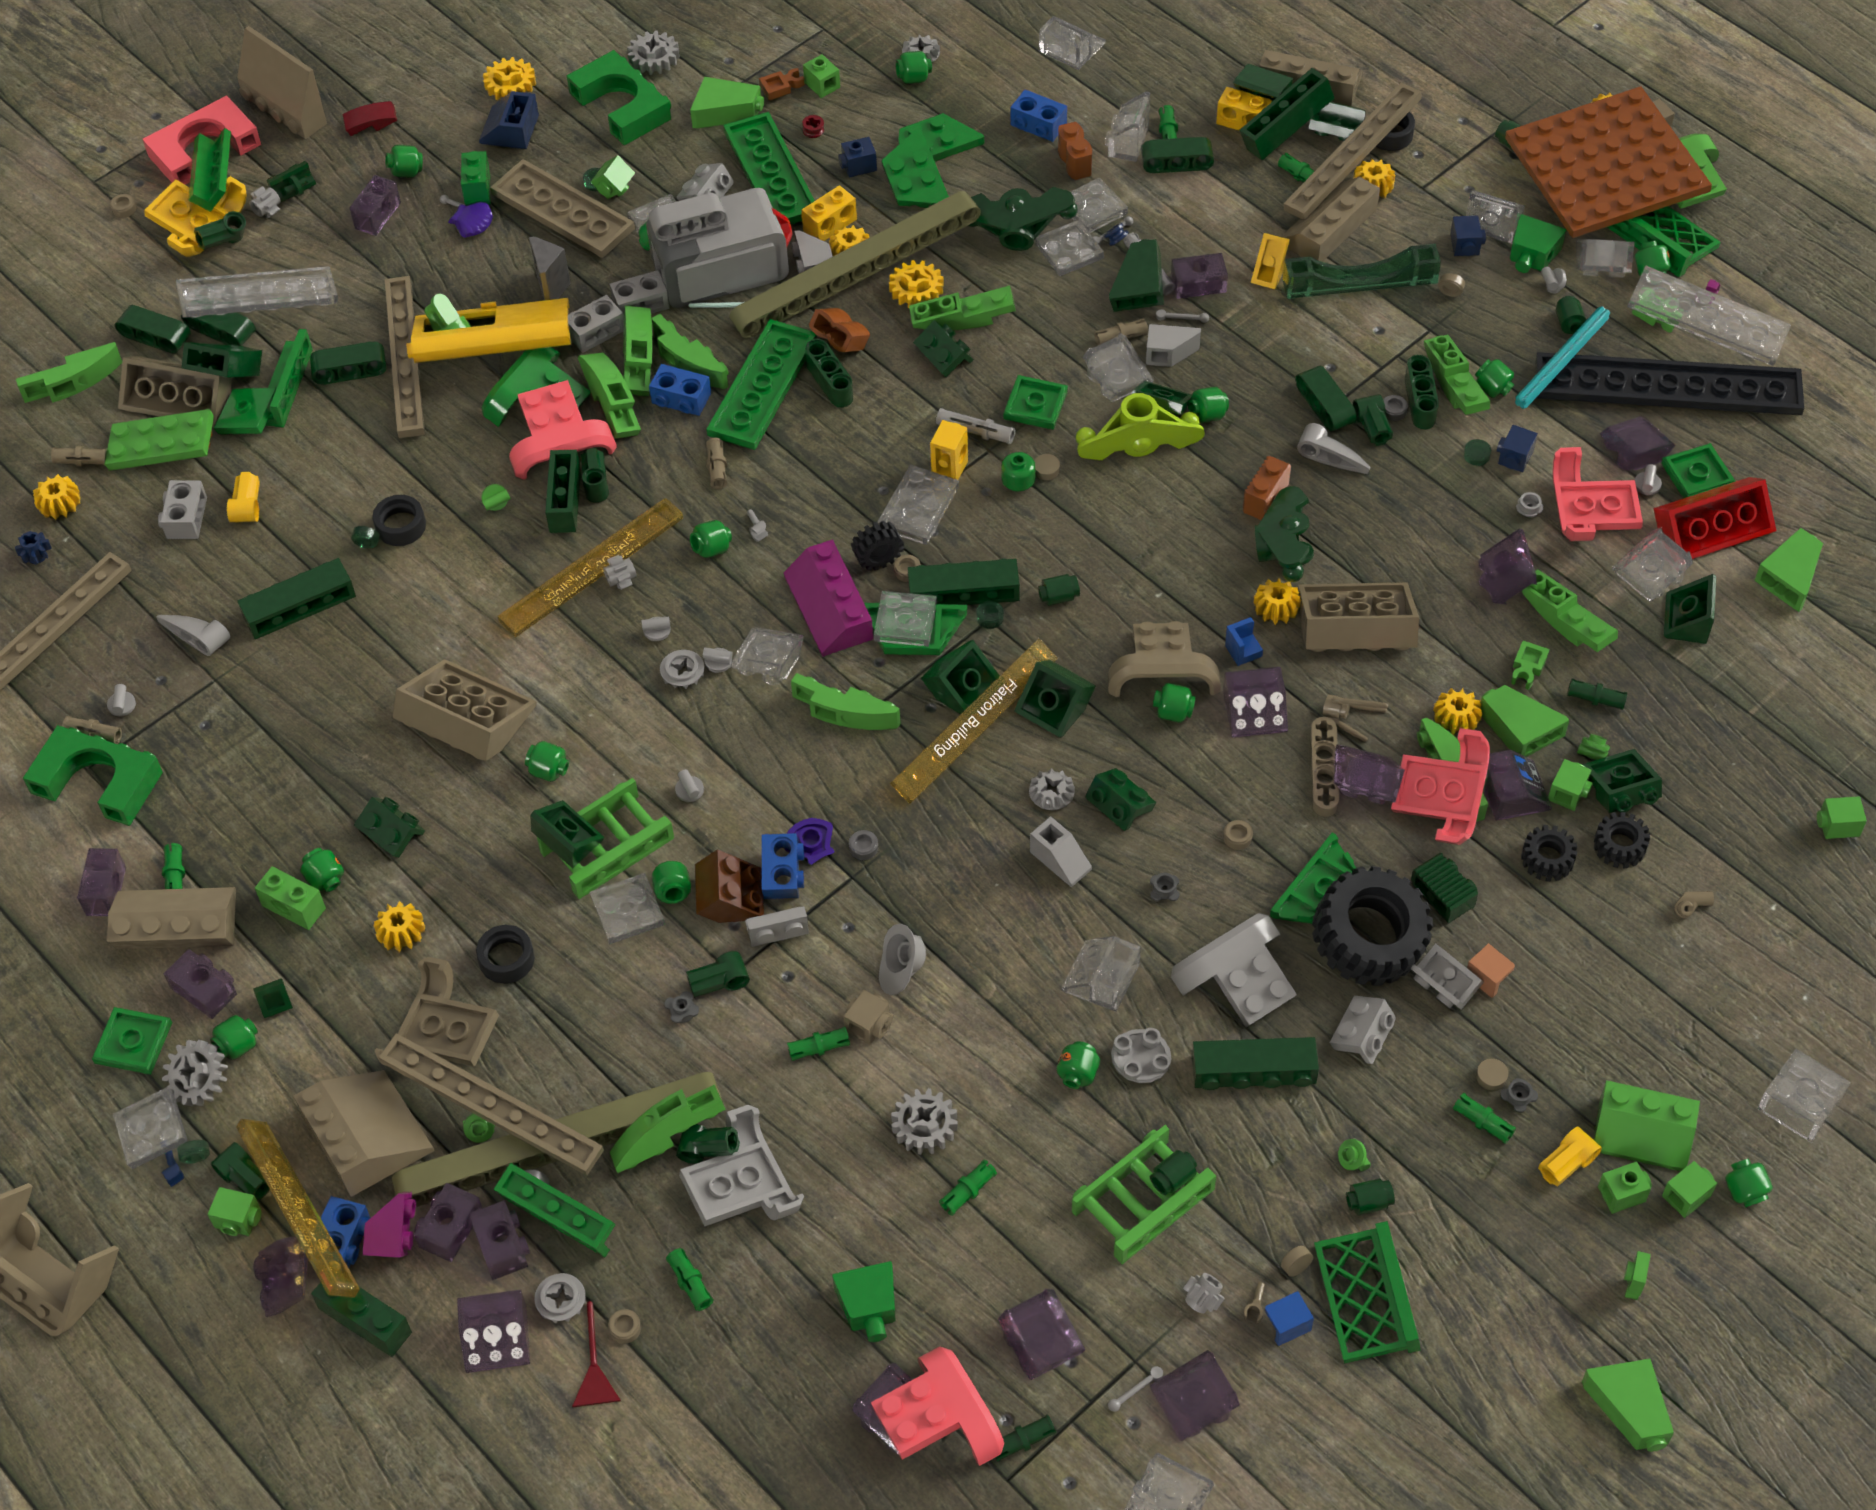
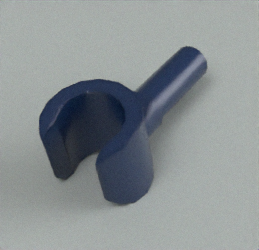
M166 1145L163 1150L169 1167L161 1173L170 1187L184 1179V1174L174 1159L171 1146Z

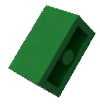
M486 151L461 153V187L465 206L477 202H485L490 206V169Z

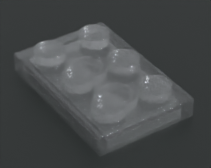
M910 464L879 518L878 525H880L881 521L891 522L901 537L927 545L959 488V480Z

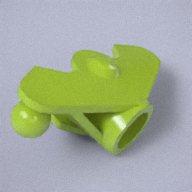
M1134 393L1123 399L1121 407L1097 435L1089 427H1083L1077 431V451L1081 458L1103 460L1112 453L1125 450L1130 456L1142 457L1154 452L1159 445L1170 444L1181 449L1194 444L1204 437L1205 432L1204 428L1199 425L1200 421L1197 414L1186 412L1178 418L1160 407L1150 395Z

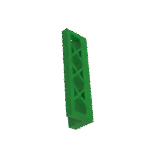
M226 128L223 129L215 141L201 133L194 140L188 201L210 212L226 192L231 131Z
M299 329L295 341L285 342L268 387L276 388L270 404L271 414L266 426L283 428L285 426L313 351L307 329Z
M509 1164L493 1189L506 1201L604 1258L606 1257L610 1249L604 1243L616 1225L614 1222L514 1164Z

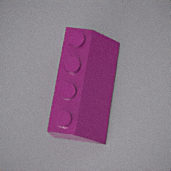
M833 539L806 548L784 572V577L821 656L823 657L874 640L872 619Z

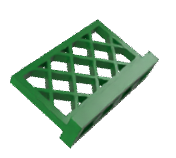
M1669 206L1649 212L1652 216L1640 215L1607 227L1639 250L1642 249L1641 244L1651 241H1657V245H1665L1671 262L1669 271L1677 277L1684 275L1688 266L1718 249L1721 243ZM1657 214L1665 215L1668 218L1658 217ZM1659 225L1671 226V230L1660 229ZM1677 227L1684 228L1689 232L1677 231ZM1679 239H1687L1691 243L1679 242ZM1696 241H1703L1708 245L1697 244Z
M1388 1221L1376 1223V1228L1314 1242L1344 1364L1402 1350H1408V1353L1421 1351L1417 1329ZM1372 1239L1374 1249L1368 1258L1353 1251L1358 1242ZM1336 1247L1343 1251L1344 1254L1338 1264L1334 1265L1325 1260L1323 1250ZM1349 1256L1364 1263L1356 1277L1341 1269ZM1375 1257H1377L1378 1264L1373 1262ZM1368 1267L1381 1273L1382 1278L1376 1287L1361 1280ZM1327 1268L1333 1270L1330 1276L1328 1274ZM1337 1274L1352 1281L1344 1295L1334 1290L1331 1286ZM1357 1285L1371 1292L1363 1306L1349 1298ZM1383 1285L1385 1287L1386 1294L1380 1291ZM1376 1296L1389 1302L1390 1307L1383 1317L1368 1309ZM1334 1297L1340 1299V1301H1339V1303L1337 1304V1306H1336V1302H1335V1298H1334ZM1345 1303L1359 1310L1352 1324L1339 1318V1312ZM1365 1314L1379 1322L1371 1336L1357 1328ZM1391 1314H1392V1318H1393L1394 1323L1388 1321V1319H1389V1317L1391 1316ZM1385 1325L1397 1333L1399 1341L1384 1344L1376 1338ZM1342 1326L1348 1329L1345 1335L1343 1334ZM1352 1333L1367 1340L1362 1350L1348 1353L1346 1342Z

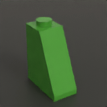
M704 77L690 109L692 128L725 125L757 115L758 111H762L764 106V97L761 96L760 86Z
M1800 528L1760 564L1755 582L1800 612L1808 595L1823 543L1814 535Z
M1506 685L1496 690L1491 689L1487 691L1481 698L1482 718L1510 751L1522 758H1526L1565 737L1569 719L1565 715Z
M1651 1359L1586 1370L1582 1379L1583 1388L1636 1450L1647 1448V1451L1653 1452L1664 1449L1669 1444L1674 1431Z

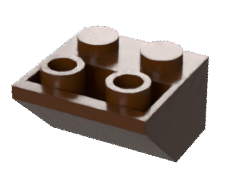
M718 849L695 864L696 914L717 923L741 922L764 915L761 867Z

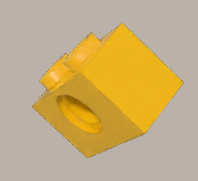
M942 420L930 442L932 477L953 484L958 482L968 463L967 427Z

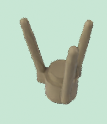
M1329 694L1324 704L1323 716L1332 719L1337 727L1363 742H1367L1368 738L1343 723L1340 719L1347 718L1350 708L1385 713L1387 712L1388 704L1342 698Z

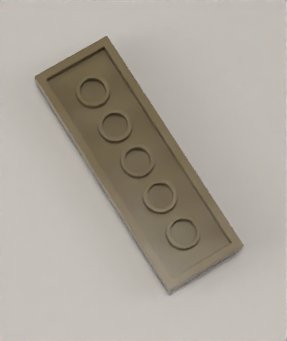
M524 159L490 187L493 196L601 258H604L635 230L634 221Z

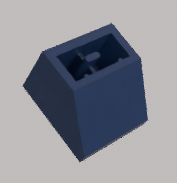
M511 91L494 104L489 112L479 143L527 149L539 117L535 94Z

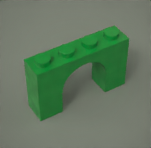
M615 50L566 75L569 93L582 106L611 92H626L635 97L630 103L608 114L610 133L624 146L672 120L670 112L672 106L668 97L660 94L653 83L644 79L641 72L637 69L635 70L628 63L627 59L623 56L621 57Z
M57 725L24 775L23 780L30 794L55 802L70 778L80 769L94 764L111 766L115 769L114 776L97 803L104 818L130 826L163 771L157 757L148 751H136L123 743L115 744L106 741L98 735L90 736L83 734L76 728L70 727L68 729Z

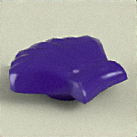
M477 202L468 206L460 204L448 223L455 224L461 236L466 238L484 232L491 224L493 215L489 205L485 202Z
M809 818L794 824L787 832V834L797 833L798 843L804 844V858L807 859L809 865H813L821 858L834 853V850L830 847L833 831L831 822ZM784 848L785 851H787L788 853H790V850H789V849Z

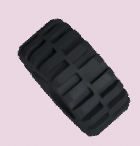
M1371 866L1368 871H1366L1365 867L1354 868L1352 873L1348 871L1343 873L1337 881H1333L1313 916L1312 925L1315 929L1312 934L1314 942L1320 943L1317 948L1320 956H1326L1328 959L1326 964L1332 970L1337 968L1341 971V977L1347 980L1349 977L1355 978V983L1365 985L1367 981H1371L1372 986H1382L1385 980L1387 983L1398 981L1401 976H1405L1411 971L1410 968L1413 964L1418 962L1426 951V947L1432 937L1430 931L1433 928V919L1431 916H1428L1431 911L1428 902H1422L1423 894L1419 888L1414 890L1410 886L1411 881L1409 879L1397 877V872L1388 869L1387 872H1383L1381 867ZM1365 907L1380 912L1392 924L1396 935V942L1388 945H1377L1364 940L1351 926L1348 910Z

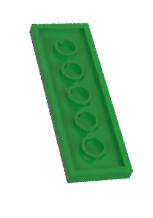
M762 113L723 125L724 133L752 189L763 188L766 191L772 208L785 215L789 219L790 225L801 222V210L815 200L770 113Z
M769 319L706 429L707 436L756 450L806 361L805 345L810 340L817 339V335L813 331Z

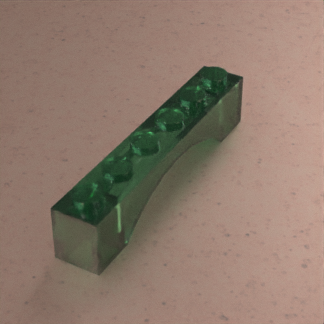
M1436 244L1410 246L1387 259L1357 266L1332 265L1318 261L1310 256L1289 258L1284 260L1282 281L1287 299L1438 283L1441 260Z

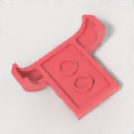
M568 380L517 394L531 436L518 442L510 451V462L516 477L523 480L527 479V472L531 467L550 459V450H577L579 452L593 447H603L607 449L609 455L615 451L617 446L608 423L595 419L582 420Z
M1581 447L1560 448L1555 452L1553 459V484L1561 530L1569 541H1593L1596 530L1642 528L1643 520L1635 480L1581 482Z
M1462 728L1459 729L1458 741L1460 743L1459 762L1403 754L1391 810L1396 813L1446 820L1444 827L1437 829L1435 840L1456 845L1463 844L1473 834L1490 757L1489 742L1483 733L1477 730Z
M939 1346L920 1356L918 1363L924 1374L871 1402L875 1414L902 1460L960 1428L979 1466L1002 1453L1004 1441L1000 1430L958 1358L950 1349Z

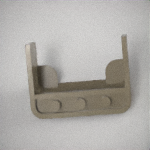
M27 1183L0 1194V1298L49 1335L58 1336L70 1330L106 1290L119 1248L114 1245L78 1261L76 1271L73 1272L37 1245L40 1237L39 1224L31 1215L25 1212L33 1187Z

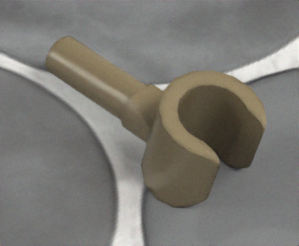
M1258 1282L1252 1303L1248 1304L1244 1309L1245 1321L1248 1312L1252 1310L1259 1313L1257 1324L1263 1319L1261 1300L1265 1289L1264 1282Z

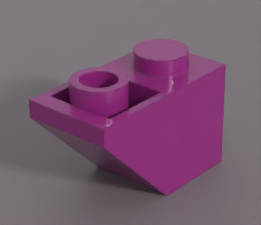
M412 1192L398 1193L365 1223L363 1255L398 1258L408 1255V1250H411L413 1246V1232L409 1231L410 1218H414L416 1202L412 1199Z

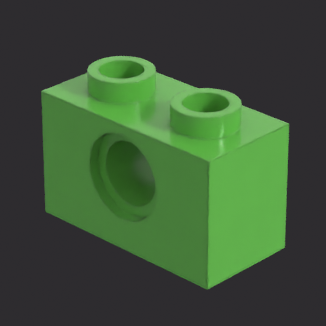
M273 866L255 887L263 907L307 930L313 926L326 909L318 889Z

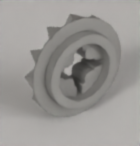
M919 34L917 38L910 36L909 41H905L902 48V53L920 51L918 47H923V52L927 59H931V62L935 61L940 55V46L937 43V39H931L929 35L921 37Z
M677 650L668 654L662 660L660 673L665 684H671L674 689L678 686H683L687 689L688 685H697L698 679L704 677L705 667L702 658L697 653L690 650ZM687 663V671H684L682 674L678 675V670H681L683 667H685Z
M1052 768L1044 773L1039 771L1038 775L1031 779L1029 786L1031 800L1037 806L1047 810H1057L1067 806L1072 801L1075 793L1072 778L1067 777L1063 770L1061 772H1054ZM1047 783L1053 787L1057 786V794L1051 789L1047 790Z
M559 1273L551 1275L539 1284L535 1292L536 1309L543 1319L552 1320L555 1324L563 1320L569 1322L576 1314L580 1315L581 1308L586 1303L585 1289L582 1283L570 1274ZM562 1289H564L565 1297L570 1300L563 1301L561 1306L557 1308L553 1297H559Z

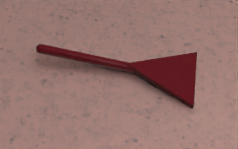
M592 1301L587 1302L591 1364L572 1407L621 1401L597 1364Z

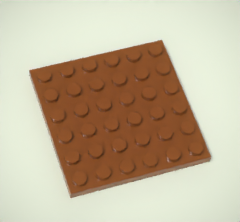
M1642 86L1506 131L1505 139L1572 238L1711 192L1712 184Z

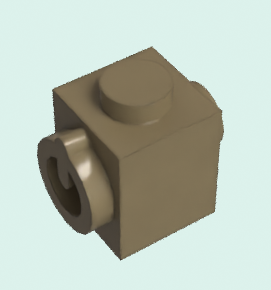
M863 990L858 998L854 997L848 1004L846 1014L844 1015V1023L848 1033L871 1045L875 1038L881 1039L887 1033L894 1015L890 1013L889 1003L884 997L877 993L871 994Z

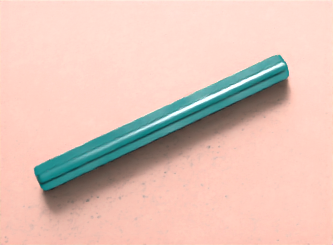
M1598 307L1516 396L1515 404L1522 409L1527 408L1609 319L1610 311L1604 307Z

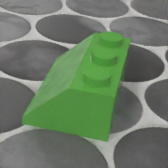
M1606 1080L1599 1102L1594 1141L1602 1147L1600 1152L1602 1154L1682 1171L1688 1165L1697 1126L1700 1101Z

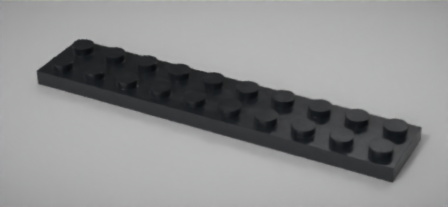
M1537 352L1536 374L1556 353ZM1575 355L1536 397L1538 399L1803 415L1805 409L1802 369L1592 355Z

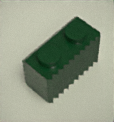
M1443 853L1435 855L1413 869L1411 884L1415 888H1419L1423 897L1447 923H1451L1457 917L1464 915L1465 912L1475 907L1478 897L1476 885L1472 880L1463 877L1459 873L1455 862L1450 858L1444 857Z

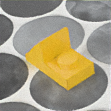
M1268 233L1263 234L1251 283L1276 289L1286 266L1284 259L1290 239Z

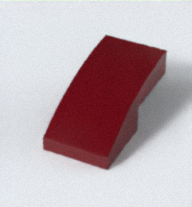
M392 101L367 104L352 109L343 114L346 131L350 136H353L370 126L379 131L396 122L397 116Z

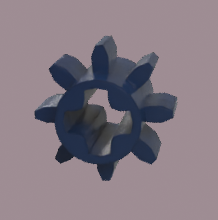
M31 531L18 537L20 545L15 546V550L18 556H21L23 563L30 562L32 564L43 562L48 558L46 551L52 549L49 540L45 539L43 532L37 534Z

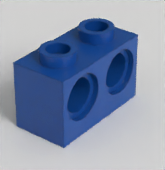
M1024 90L1010 107L1011 126L1052 142L1058 136L1059 125L1067 124V105L1028 90Z
M664 364L660 365L649 385L652 404L700 416L711 395L709 376Z
M797 833L762 834V893L764 899L799 898V888H804V871H799V861H804V844L798 843ZM781 848L790 850V853L785 857L776 855V852ZM785 875L791 878L787 884L781 885L776 883L777 878Z
M330 1196L313 1233L312 1240H310L311 1244H308L306 1254L311 1264L347 1274L350 1265L355 1264L360 1250L359 1245L364 1236L365 1223L371 1218L365 1205ZM354 1219L350 1224L342 1225L345 1220ZM341 1246L337 1252L329 1253L333 1247Z

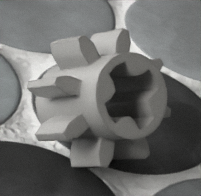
M261 186L250 194L253 199L249 202V205L259 217L265 214L269 218L280 210L277 206L281 202L280 197L272 188L269 187L265 190Z
M617 555L607 559L609 566L604 567L603 571L611 587L617 585L618 589L621 590L632 586L631 579L636 577V571L630 558L623 560L622 556Z
M1203 1273L1201 1277L1199 1275L1191 1276L1183 1287L1188 1292L1185 1301L1192 1309L1204 1314L1207 1310L1212 1312L1213 1309L1217 1310L1225 1299L1220 1295L1223 1286L1215 1277L1207 1273Z

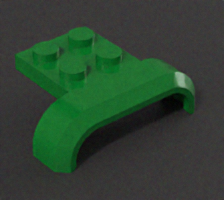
M553 347L525 350L489 392L481 407L482 414L497 427H500L510 409L518 400L517 394L568 380L579 409L588 399L591 391L554 365L560 353Z

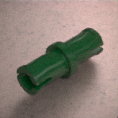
M1572 678L1567 696L1591 701L1592 705L1597 706L1599 703L1623 710L1627 699V692L1605 688L1601 683L1593 685Z
M1047 1414L1045 1417L1024 1427L1018 1425L1014 1427L1015 1431L1003 1436L1004 1447L1001 1455L995 1457V1460L999 1462L1001 1459L1022 1449L1026 1452L1031 1449V1445L1057 1434L1049 1415Z

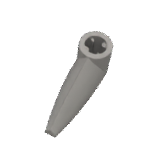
M1316 423L1306 425L1297 445V450L1302 456L1337 468L1364 474L1369 473L1370 466L1353 450L1328 437L1327 431L1323 426Z
M181 615L156 616L158 622L207 656L213 654L230 639L228 630L217 620L209 623L197 618Z

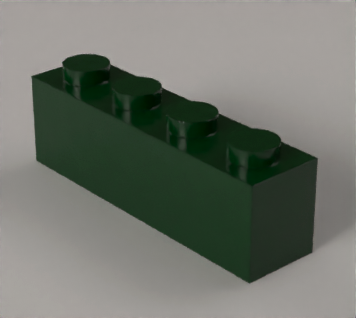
M1311 68L1244 125L1239 131L1246 149L1259 159L1264 160L1335 99L1328 78L1314 68Z
M337 558L306 572L299 573L285 581L273 584L259 592L250 594L237 600L242 616L256 640L356 597L349 575L340 559Z
M1017 559L908 567L910 604L977 605L1020 601Z
M1315 1037L1193 1041L1192 1065L1194 1088H1203L1205 1090H1215L1219 1087L1246 1089L1250 1086L1276 1088L1280 1085L1306 1087L1317 1083L1319 1065Z

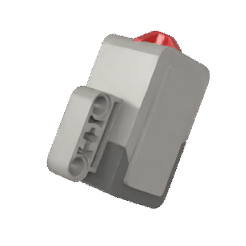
M753 188L719 197L715 193H707L656 207L649 213L646 227L651 258L655 265V270H658L667 290L668 301L673 308L688 306L689 303H699L783 280L789 274L787 246L792 238L791 225L785 215L772 208L766 191L763 188Z

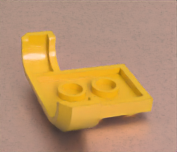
M231 176L228 177L225 194L210 212L188 201L190 188L175 179L144 210L145 217L172 233L167 238L169 247L185 257L198 255L204 250L199 247L196 241L194 229L223 219L228 212L235 211L241 213L247 198L246 187L243 183Z

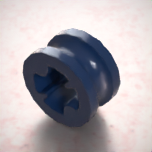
M1122 222L1112 227L1103 235L1104 238L1110 240V246L1118 243L1128 235L1129 232L1122 228Z

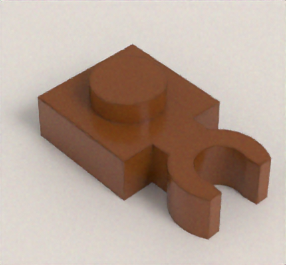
M798 68L791 69L786 75L779 71L759 78V86L769 101L790 94L791 88H801L805 85L804 77L799 76Z

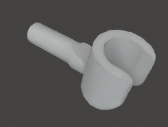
M752 509L748 510L747 514L754 525L749 528L753 539L758 542L768 536V532L765 530L766 523L759 521Z

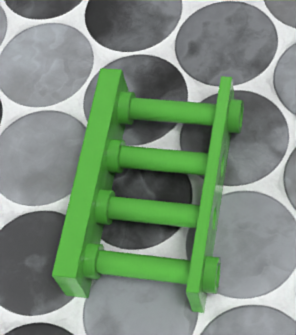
M633 778L625 783L618 784L612 791L577 812L591 826L603 821L621 843L610 851H606L599 844L591 851L597 859L586 866H581L578 863L572 869L563 861L573 873L569 876L572 892L578 899H581L674 839L671 821L666 816L653 820L636 801L639 795L636 781ZM625 805L644 826V829L635 835L630 836L612 815ZM537 837L540 853L543 857L553 852Z
M1166 1125L1158 1131H1150L1142 1140V1144L1088 1187L1086 1185L1081 1186L1072 1197V1213L1075 1216L1087 1208L1116 1238L1114 1257L1122 1265L1215 1190L1216 1175L1209 1168H1206L1200 1174L1197 1172L1196 1176L1184 1184V1187L1177 1193L1162 1195L1153 1186L1150 1180L1152 1172L1143 1163L1155 1153L1163 1160L1173 1153L1166 1145L1169 1139V1128ZM1134 1171L1162 1200V1205L1154 1211L1147 1210L1120 1181ZM1111 1190L1139 1219L1138 1224L1131 1230L1124 1229L1098 1203L1097 1199Z

